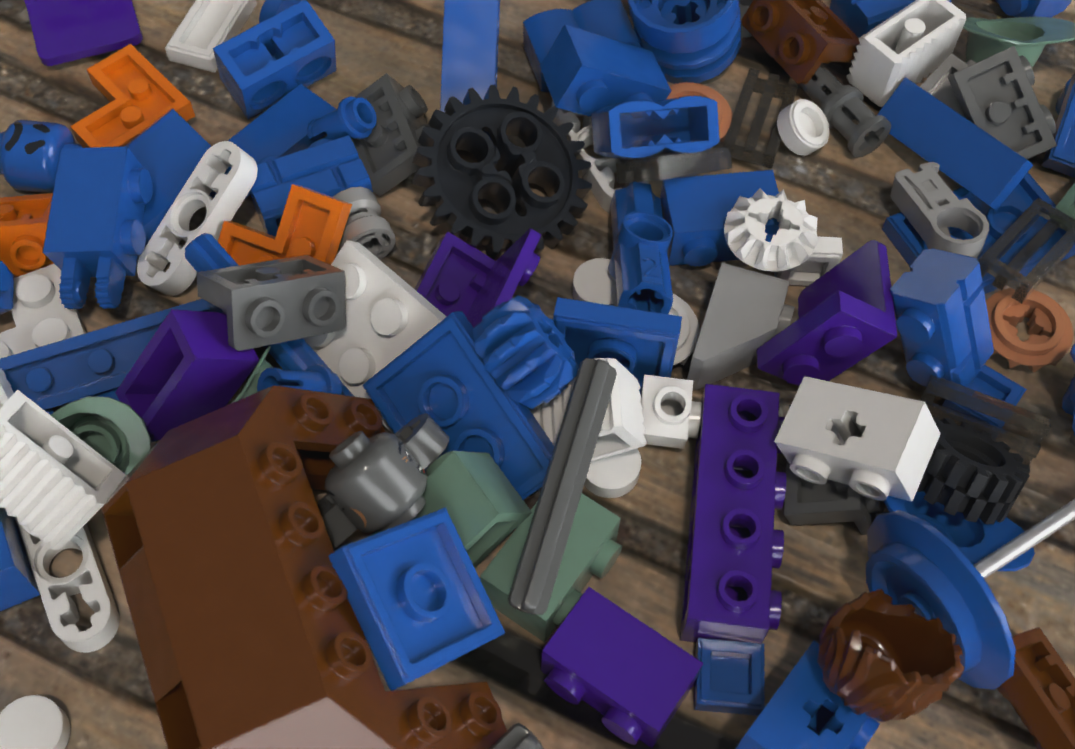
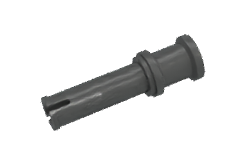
M823 63L814 73L818 80L813 81L810 79L807 84H797L823 111L829 128H835L848 141L847 147L853 156L863 157L870 154L889 135L892 127L891 122L883 115L876 116L863 102V93L854 86H843ZM852 120H857L859 124L856 125Z

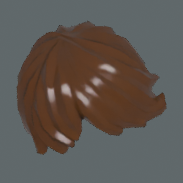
M877 589L870 593L864 592L858 598L842 605L832 614L820 634L817 660L823 672V681L832 693L841 697L844 706L850 707L854 714L865 713L868 717L880 722L903 720L925 710L928 705L942 699L943 691H947L951 683L958 677H961L965 669L960 663L961 659L958 657L962 655L963 651L960 645H955V635L950 634L943 628L942 622L938 617L927 620L914 613L915 608L911 604L893 605V598L885 594L883 589Z

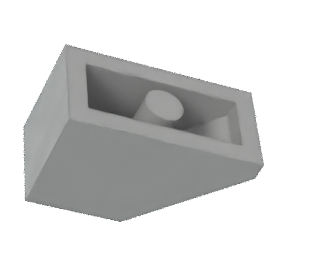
M721 263L687 380H693V390H699L705 387V384H712L757 363V348L787 328L791 323L795 307L784 304L790 281Z

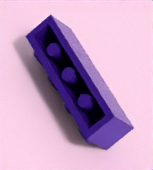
M705 384L701 399L702 416L700 431L695 441L680 641L696 643L698 638L762 644L768 631H777L779 627L782 594L781 591L771 590L772 568L779 569L781 566L784 551V531L774 529V510H782L787 479L785 472L776 471L777 453H783L774 440L785 417L779 416L780 393Z

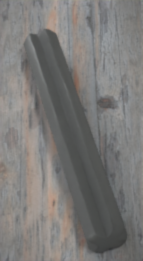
M586 358L579 365L508 596L509 605L528 614L543 615L549 605L617 376L616 369L606 361Z

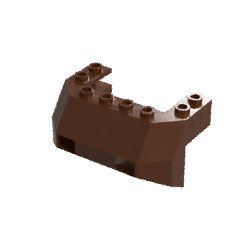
M273 385L169 430L126 475L102 507L168 749H489L507 732L500 707L494 699L487 681L385 691L366 637L347 598L348 591L328 557L334 552L312 489L325 490L326 477L335 465L329 455L341 442L358 431H362L367 438L385 432L381 415L372 399Z

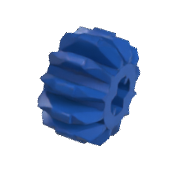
M518 295L507 302L496 305L472 329L475 352L483 359L484 369L494 377L497 387H503L507 391L511 400L522 403L526 407L534 409L543 402L548 403L568 387V383L577 375L578 367L575 361V354L567 345L564 339L565 335L557 329L553 319H549L543 313L539 305L531 303L525 297Z

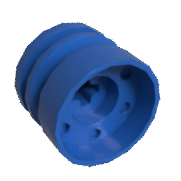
M628 0L630 16L640 42V48L653 52L667 82L673 84L686 82L701 83L717 77L733 63L741 48L742 28L739 0Z

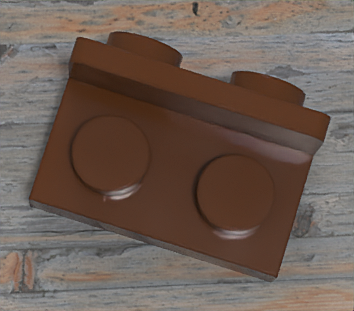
M753 0L741 21L742 25L797 84H807L821 63L829 64L831 61L851 62L855 59L856 46L860 44L858 37L822 0Z
M1040 627L1013 635L1012 638L1016 648L1014 675L998 687V691L1011 703L1033 736L1037 749H1075V677Z

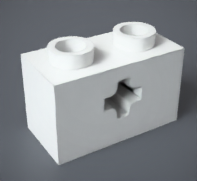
M804 376L774 442L790 463V470L808 482L823 485L826 484L827 480L847 484L857 493L870 499L883 501L888 496L912 502L941 433L924 401Z

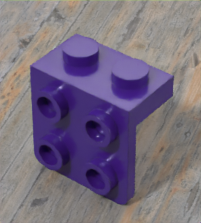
M24 0L37 53L41 63L45 66H54L120 50L129 44L135 46L143 39L132 0Z
M529 228L495 261L447 231L438 242L414 289L445 316L450 315L452 312L463 311L474 328L483 320L482 317L496 305L510 300L517 286H524L530 279L540 261V256L534 253L541 234Z
M870 240L806 287L798 297L799 319L757 348L758 369L800 386L804 376L830 381L897 338L893 296L890 293L891 279L886 246L876 240Z

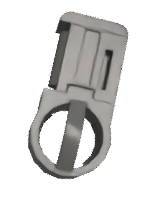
M935 162L921 164L916 173H912L910 169L898 171L894 177L890 197L925 241L927 248H935L977 258L983 250L989 232V222L985 215L976 209L968 198L958 199L938 175L940 165ZM948 227L965 230L974 238L966 240L954 239L950 236Z

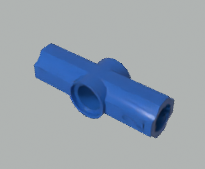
M632 181L627 187L615 190L610 205L614 250L608 270L610 275L616 280L618 307L669 314L673 303V293L667 250L673 236V229L663 219L661 199L653 193L651 184Z

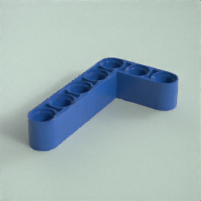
M444 0L440 111L445 113L444 108L452 96L463 103L469 88H474L482 100H484L490 85H495L497 88L500 0Z

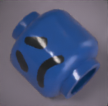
M17 120L8 126L5 132L0 133V175H4L5 180L14 189L53 193L61 149L83 147L80 144H76L74 135L65 125L51 122Z

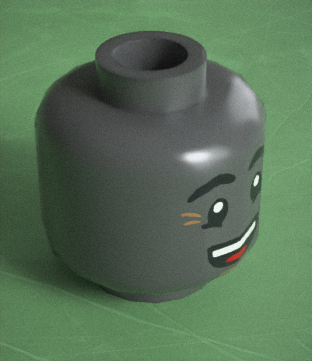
M358 431L341 442L330 453L329 457L335 465L326 477L324 488L358 530L367 533L376 530L385 531L412 520L424 507L426 500L422 494L427 485L426 472L396 435L384 432L367 438L362 431Z

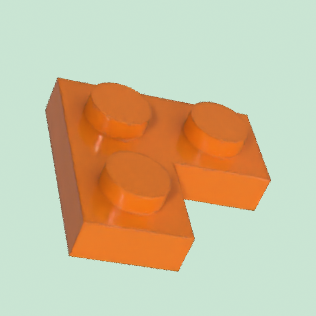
M129 44L86 69L92 84L110 103L70 127L76 141L83 148L119 147L127 145L170 109H174L186 122L195 117L191 102L132 44Z
M292 184L276 237L237 222L224 221L218 243L238 265L309 255L331 265L336 258L352 204L312 189Z

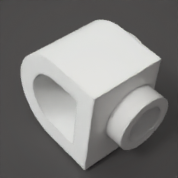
M644 374L641 388L642 399L640 402L643 407L641 413L644 418L643 426L646 431L644 433L647 441L646 444L684 449L688 437L698 438L702 416V402L692 401L693 380Z

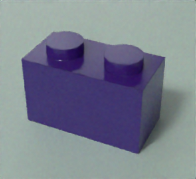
M171 309L115 393L120 402L128 404L144 420L151 440H160L169 430L226 406L260 360L254 348L237 351L229 346L226 314Z
M589 586L542 650L541 672L547 675L545 682L557 695L576 705L582 699L604 715L601 719L602 723L618 738L632 745H635L640 740L650 748L654 747L688 695L703 666V662Z

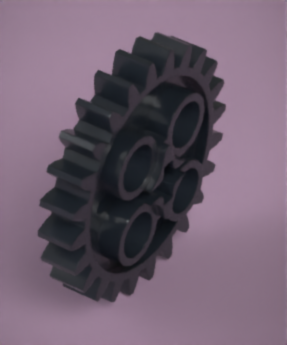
M490 85L484 100L481 99L474 88L468 89L463 103L454 96L450 97L444 108L445 113L436 109L428 123L430 127L423 128L418 139V143L423 147L417 148L412 160L414 164L422 168L416 171L412 181L413 185L429 188L422 193L418 203L419 206H436L437 210L430 221L432 226L440 225L447 221L452 226L449 230L450 233L456 237H459L461 234L467 237V243L474 248H477L479 244L485 245L487 256L493 260L501 248H505L507 251L529 228L541 234L534 253L539 255L544 249V244L554 249L563 239L562 234L569 235L578 224L574 217L579 218L586 210L588 204L581 198H584L590 191L592 183L581 177L590 169L591 162L575 158L583 149L585 143L584 141H568L566 136L574 126L572 122L559 126L553 122L558 111L556 106L542 113L537 110L539 95L534 94L525 104L519 101L517 87H512L507 98L501 99L496 86ZM507 135L517 136L526 147L514 145L510 142ZM456 150L469 151L475 156L478 163L466 162L460 158ZM529 183L540 185L546 191L547 197L535 194L529 187ZM478 199L491 200L496 204L500 213L493 214L487 212L479 204ZM515 208L518 210V212H520V213L523 214L524 216H519V215L517 214Z

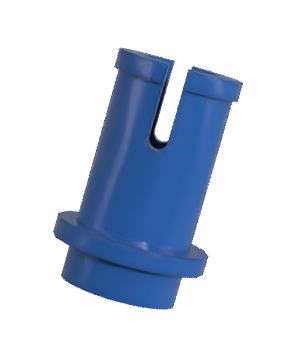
M352 96L346 97L339 103L338 109L321 118L314 119L308 124V138L311 139L322 132H326L327 137L323 139L335 140L350 135L351 139H365L372 133V129L377 123L376 112L366 99Z
M317 364L309 366L306 370L267 368L261 373L257 384V392L273 385L339 395L342 392L341 382L337 374L330 371L328 367Z

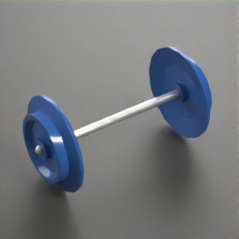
M1074 405V414H1073V422H1072V428H1073L1074 435H1075V405ZM1075 499L974 565L955 543L927 521L901 510L881 513L876 516L867 531L869 560L865 567L866 583L869 592L883 589L885 594L893 598V605L911 604L915 608L914 613L927 620L938 617L942 622L943 628L950 634L955 635V645H960L963 651L962 655L958 657L961 659L960 663L965 669L961 677L957 679L974 688L995 690L1014 675L1016 648L1006 615L985 579L1075 520Z

